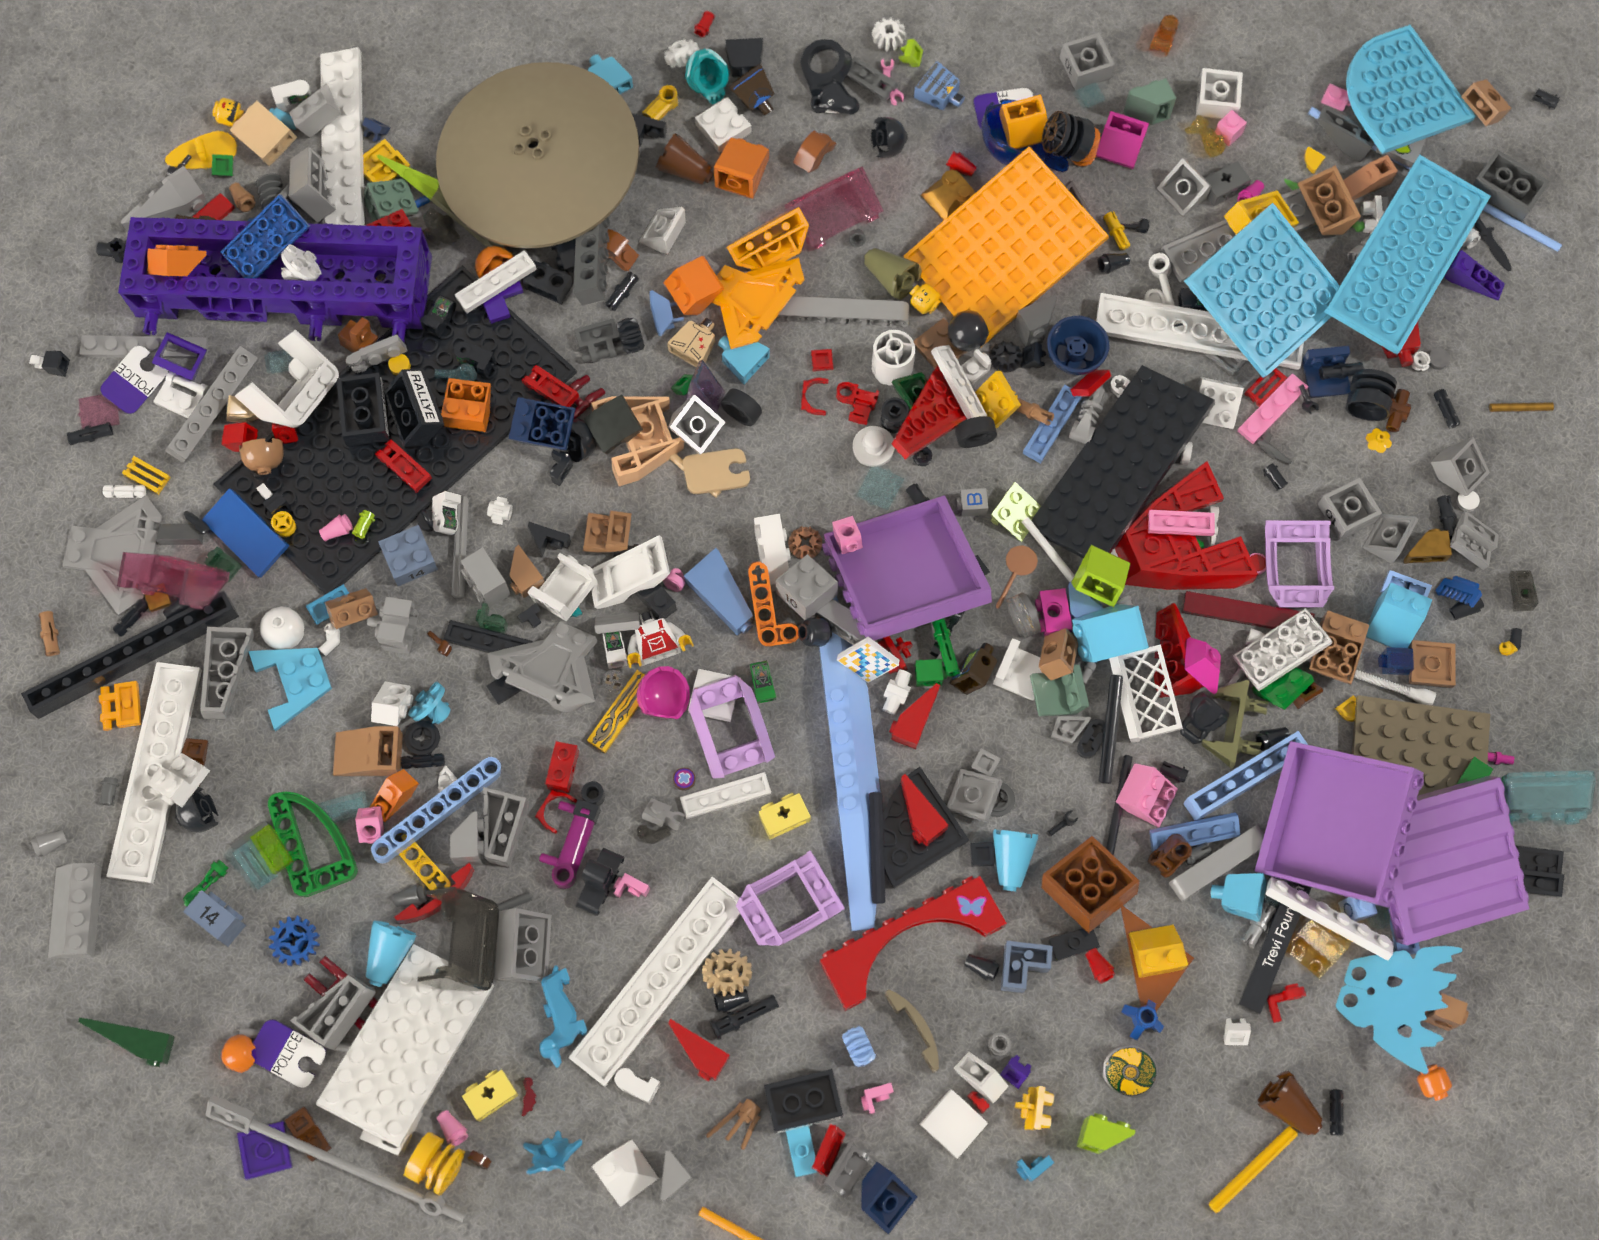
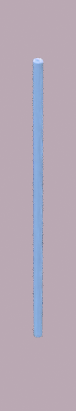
M1312 107L1308 114L1318 119L1321 111ZM1374 143L1371 149L1376 151L1378 147ZM1392 160V161L1398 163L1399 165H1401V166L1407 168L1408 170L1411 169L1410 167H1408V166H1406V165H1404V164H1401V163H1399V162H1397V161H1395V160ZM1488 203L1485 205L1483 211L1557 252L1561 248L1562 244Z

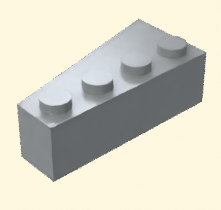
M207 627L200 708L203 719L227 718L249 654L248 651H250L255 636L252 628Z

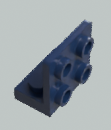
M1349 346L1307 350L1302 363L1310 398L1347 395L1351 392L1348 376L1345 379L1329 378L1321 380L1319 377L1320 366H1333L1340 362L1346 364L1345 362L1350 355Z

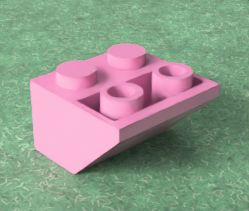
M1134 764L1116 803L1125 811L1160 828L1178 789L1155 767Z

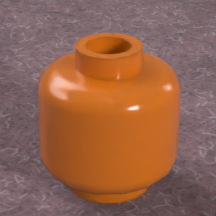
M1437 1064L1427 1066L1429 1072L1427 1074L1420 1072L1417 1076V1081L1424 1096L1427 1098L1434 1097L1435 1101L1447 1097V1091L1452 1088V1083L1444 1067H1437Z

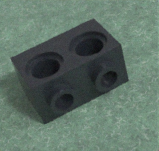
M534 260L533 263L537 269L523 279L525 289L562 305L573 285L572 277L564 270L558 271L548 263H540ZM537 276H544L542 279H536ZM558 283L563 284V285L560 286V287H555V286H554V285H556V284H558Z

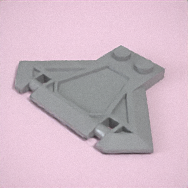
M145 495L96 529L72 526L62 566L68 569L85 570L120 616L133 607L139 599H144V591L139 590L141 583H148L158 531L153 530L154 523L161 524L162 515L147 495ZM141 522H145L144 528H140ZM127 582H132L130 589L126 588Z
M560 622L544 640L487 653L492 677L496 679L504 675L507 677L506 683L552 703L559 699L561 700L559 706L564 709L595 702L584 657L597 643L596 636Z

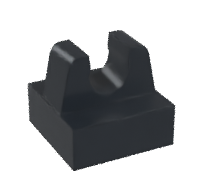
M1034 342L1023 348L1022 368L1030 369L1045 366V362L1041 361V357L1046 356V352L1042 350V344Z
M535 603L519 614L517 618L521 623L527 620L535 628L542 623L536 615L541 609Z

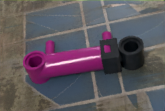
M595 781L587 782L583 786L581 794L584 801L578 799L576 805L564 801L559 802L558 809L572 813L574 816L559 858L544 853L539 857L540 862L555 866L552 870V879L556 886L561 889L572 887L576 881V874L591 832L597 823L601 811L599 806L605 800L603 787ZM596 790L599 792L598 797L595 799L587 797L590 791ZM568 872L570 877L566 881L558 880L560 873Z

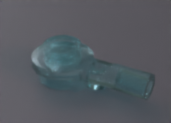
M465 363L461 364L456 370L436 369L435 377L475 381L477 372L472 365Z

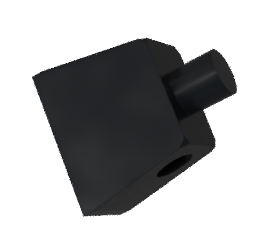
M763 38L725 40L726 55L732 77H741L756 65H762Z

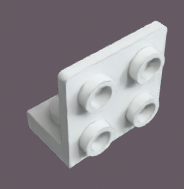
M1200 377L1199 392L1215 400V405L1202 423L1233 429L1244 388L1242 385Z
M1012 638L993 684L1033 701L1035 698L1030 675L1042 673L1038 667L1040 657L1019 649L1020 641Z

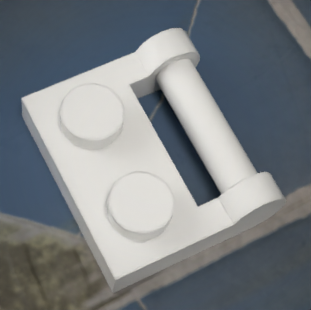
M169 371L166 381L153 402L158 406L188 418L208 391L209 386L203 383L200 385ZM174 383L197 392V395L193 397L172 388Z

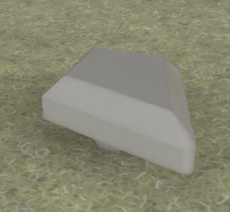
M1058 716L1051 738L1072 745L1090 722L1091 717Z

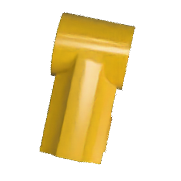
M671 85L663 86L659 91V95L642 112V115L661 120L670 110L676 108L678 105V95L675 87ZM669 96H670V97H673L672 99H669V100L665 99L666 97H669Z

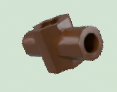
M1396 390L1386 424L1388 431L1399 432L1401 423L1407 421L1411 410V404H1408L1410 392L1407 390Z

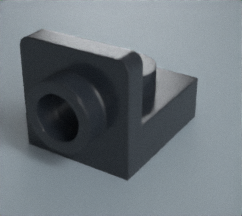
M553 449L551 455L558 464L555 463L553 465L550 476L552 483L560 486L572 469L573 464L570 455L564 451L558 452Z

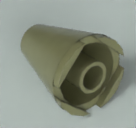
M878 248L867 251L864 257L865 266L890 295L899 300L905 298L913 290L914 287L912 285L914 281H919L921 266L912 260Z

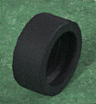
M730 389L721 401L724 411L730 417L746 426H753L762 414L760 405L751 396L738 389Z
M987 416L967 419L955 427L958 445L963 448L986 445L997 437L994 420Z

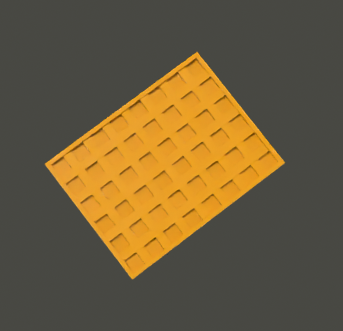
M1028 147L903 257L921 266L922 272L920 277L940 294L939 299L953 316L965 310L976 311L982 316L989 332L986 344L1017 317L1018 310L1033 304L1103 244L1109 236L1037 154Z

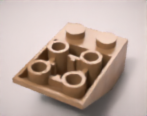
M1327 610L1321 619L1320 626L1330 637L1332 644L1311 657L1309 670L1351 685L1369 624Z
M375 726L336 732L333 776H391L400 771L403 738L400 728L398 726Z

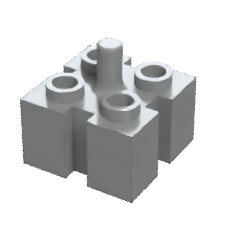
M386 597L385 604L382 603L380 607V616L383 618H368L367 625L376 627L375 637H377L384 651L410 654L413 633L419 615L417 610L414 609L415 606L412 601Z

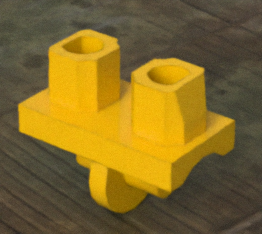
M1029 1087L1028 1095L1023 1094L1022 1102L1015 1103V1108L1021 1109L1020 1118L1025 1119L1024 1129L1041 1130V1128L1051 1127V1116L1042 1114L1043 1106H1052L1054 1094L1045 1091V1087Z

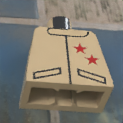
M704 318L700 325L693 321H688L667 343L668 351L702 370L715 344V335L710 332L715 324L708 318Z

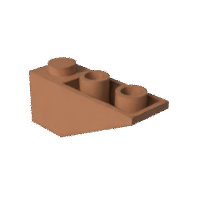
M1386 155L1368 163L1343 181L1352 199L1355 200L1391 184L1398 170L1389 156Z

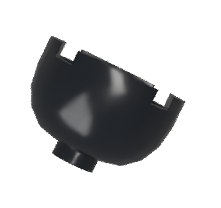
M878 117L873 123L876 124V128L871 130L873 149L877 146L879 151L878 158L895 157L903 150L908 140L907 132L899 120L891 117ZM879 146H887L888 151L882 150Z
M573 419L567 446L568 452L566 453L570 455L573 462H580L594 452L597 441L584 420Z
M197 787L183 807L176 804L175 808L177 823L188 831L195 833L207 831L218 825L213 816V813L218 816L213 799L209 794L205 796L200 792L204 790L201 787Z

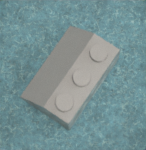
M518 908L499 911L495 980L541 983L542 979L548 976L552 915Z

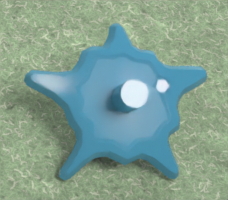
M556 1131L553 1139L546 1138L542 1141L541 1145L524 1143V1148L534 1155L532 1158L534 1166L529 1168L526 1173L531 1175L541 1171L549 1172L554 1169L565 1171V1162L582 1145V1140L579 1139L574 1143H569V1139L562 1138L561 1132Z

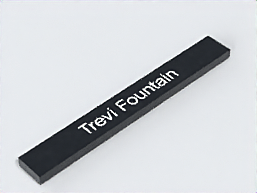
M1288 881L1289 886L1298 891H1304L1309 895L1312 887ZM1279 903L1238 1005L1261 1014L1301 913Z

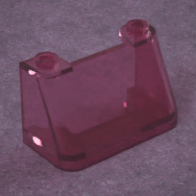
M863 166L784 205L787 212L800 207L809 224L805 241L810 248L814 247L815 250L825 246V241L828 238L864 220L870 223L878 219V214L883 212V208Z

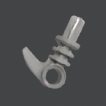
M1099 387L1089 396L1088 400L1082 402L1081 406L1083 409L1080 410V415L1077 421L1075 420L1069 436L1070 439L1084 444L1090 442L1095 430V420L1098 419V414L1103 409L1100 403L1105 390L1102 387Z

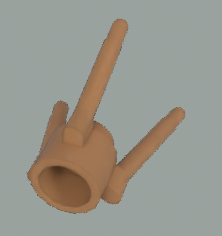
M746 1099L743 1104L740 1102L730 1114L706 1134V1137H711L739 1113L737 1115L739 1120L725 1139L729 1141L743 1122L749 1124L751 1121L741 1145V1149L744 1150L756 1123L760 1119L758 1114L761 1109L749 1099Z

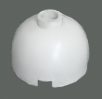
M280 606L272 608L261 619L259 626L261 637L274 650L292 649L299 644L304 636V621L297 612L289 607Z

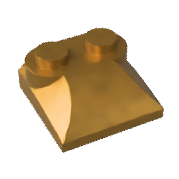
M948 170L939 181L923 192L921 197L944 221L973 196L975 192L957 171Z

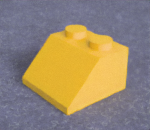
M1174 925L1129 933L1139 978L1184 970L1188 966L1183 942Z

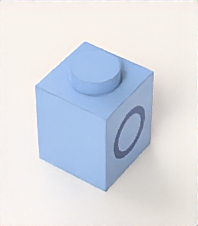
M1348 897L1338 902L1341 912L1356 922L1378 913L1375 904Z

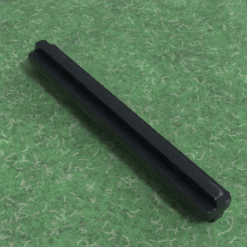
M1115 674L1110 676L1098 780L1103 784H1111L1123 685V676Z
M871 792L869 794L872 903L883 904L886 901L883 796L881 792Z

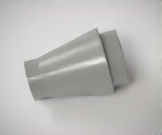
M63 830L35 835L36 838L31 839L37 856L42 854L45 856L67 842Z

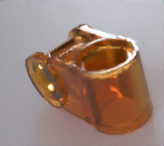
M1166 15L1162 18L1157 32L1153 36L1149 50L1155 49L1168 56L1179 25V21L1175 16Z

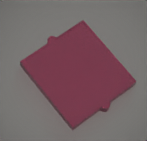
M103 395L79 399L80 413L78 415L81 417L82 429H85V426L88 425L93 427L110 422L112 426L120 425L118 414L120 408Z

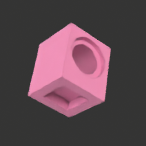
M853 516L832 522L834 537L842 554L863 548L861 533Z
M381 807L358 808L355 820L359 843L373 844L384 834Z

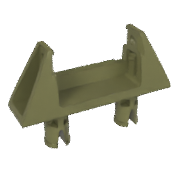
M1250 680L1219 688L1216 694H1210L1211 698H1218L1232 703L1229 708L1224 742L1203 739L1202 746L1231 769H1234L1239 752L1256 756L1260 754L1258 749L1261 748V742L1242 740V737H1240L1244 713L1250 711L1266 715L1267 708L1264 707H1267L1269 702L1251 699L1247 696Z

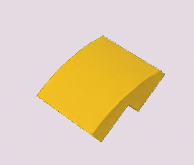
M386 139L363 154L364 176L370 183L393 180L399 175L378 159L376 155L384 156L410 167L408 161Z

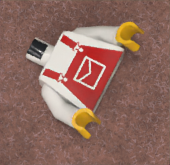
M647 611L639 616L642 625H640L639 629L635 630V634L630 638L627 650L628 666L632 668L631 665L633 663L644 666L679 654L681 650L686 651L684 648L686 645L693 647L694 644L691 637L673 623H666L664 618L654 620L652 612Z

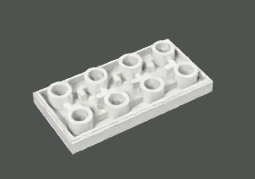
M1305 608L1234 654L1233 659L1257 690L1260 691L1331 645L1332 640Z

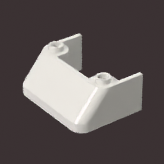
M294 330L278 342L293 357L288 369L290 374L297 380L278 405L275 404L253 383H250L235 395L259 419L296 428L306 421L335 384L337 378H339L337 368L298 331Z

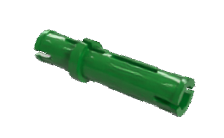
M942 618L932 622L935 631L933 636L938 642L946 674L948 677H953L960 673V669L950 640L951 632L947 629L945 620Z

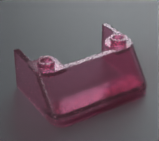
M123 552L117 586L141 589V593L146 595H154L155 592L179 597V604L190 605L191 608L203 609L204 606H208L228 582L230 572L173 556Z

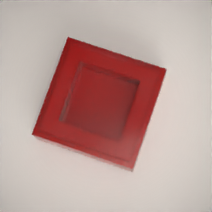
M832 349L811 350L812 371L833 370Z

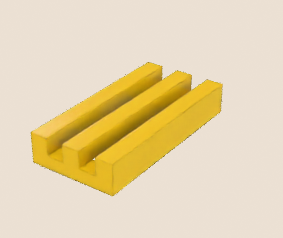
M133 456L132 462L128 463V468L122 472L127 478L140 485H144L145 488L158 495L171 478L168 474ZM138 464L146 468L147 470L155 473L156 475L164 478L163 481L141 470L135 465ZM133 470L136 473L144 476L145 478L153 481L154 483L159 485L158 488L140 479L139 477L131 474L130 472Z

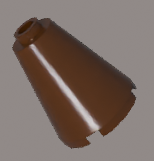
M675 133L664 148L665 151L659 157L655 168L701 185L704 182L709 183L714 174L711 171L713 167L680 135Z
M1290 1071L1278 1074L1279 1080L1274 1084L1270 1081L1260 1093L1257 1100L1259 1102L1258 1106L1305 1135L1317 1134L1322 1128V1117Z

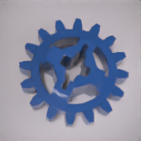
M290 916L287 917V923L280 920L279 925L281 927L279 929L272 928L275 936H269V939L274 941L273 944L269 945V948L276 950L272 954L273 957L277 958L280 956L279 962L283 964L287 960V965L291 967L294 961L298 966L302 965L303 959L309 962V954H317L313 948L320 946L315 941V939L320 937L318 933L314 932L316 926L313 924L309 926L310 921L308 919L302 922L300 916H296L295 921ZM297 927L304 928L307 933H299ZM295 936L299 940H296L295 945L293 946L290 942L293 941V937ZM308 944L306 949L302 952L304 946ZM289 949L292 956L284 954L282 950Z

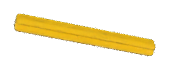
M1291 1126L1287 1127L1209 1202V1207L1215 1213L1222 1210L1298 1136V1133Z

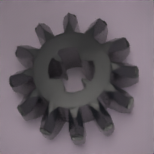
M634 317L619 321L617 329L624 351L628 354L643 350L644 341L638 321Z

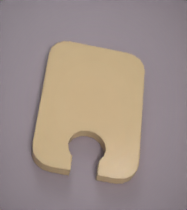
M729 449L686 456L683 459V470L689 492L692 494H702L743 488L749 485V471L734 474L729 470V466L733 463H746L744 452L740 449Z

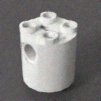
M888 330L876 338L873 345L872 372L881 384L892 385L894 379L911 375L915 357V344L912 338L900 330Z

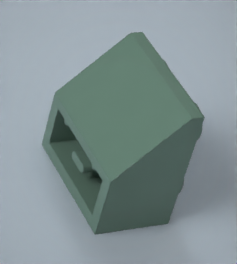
M1167 79L1155 80L1149 85L1138 86L1129 91L1123 112L1126 116L1153 125L1170 119L1176 97Z

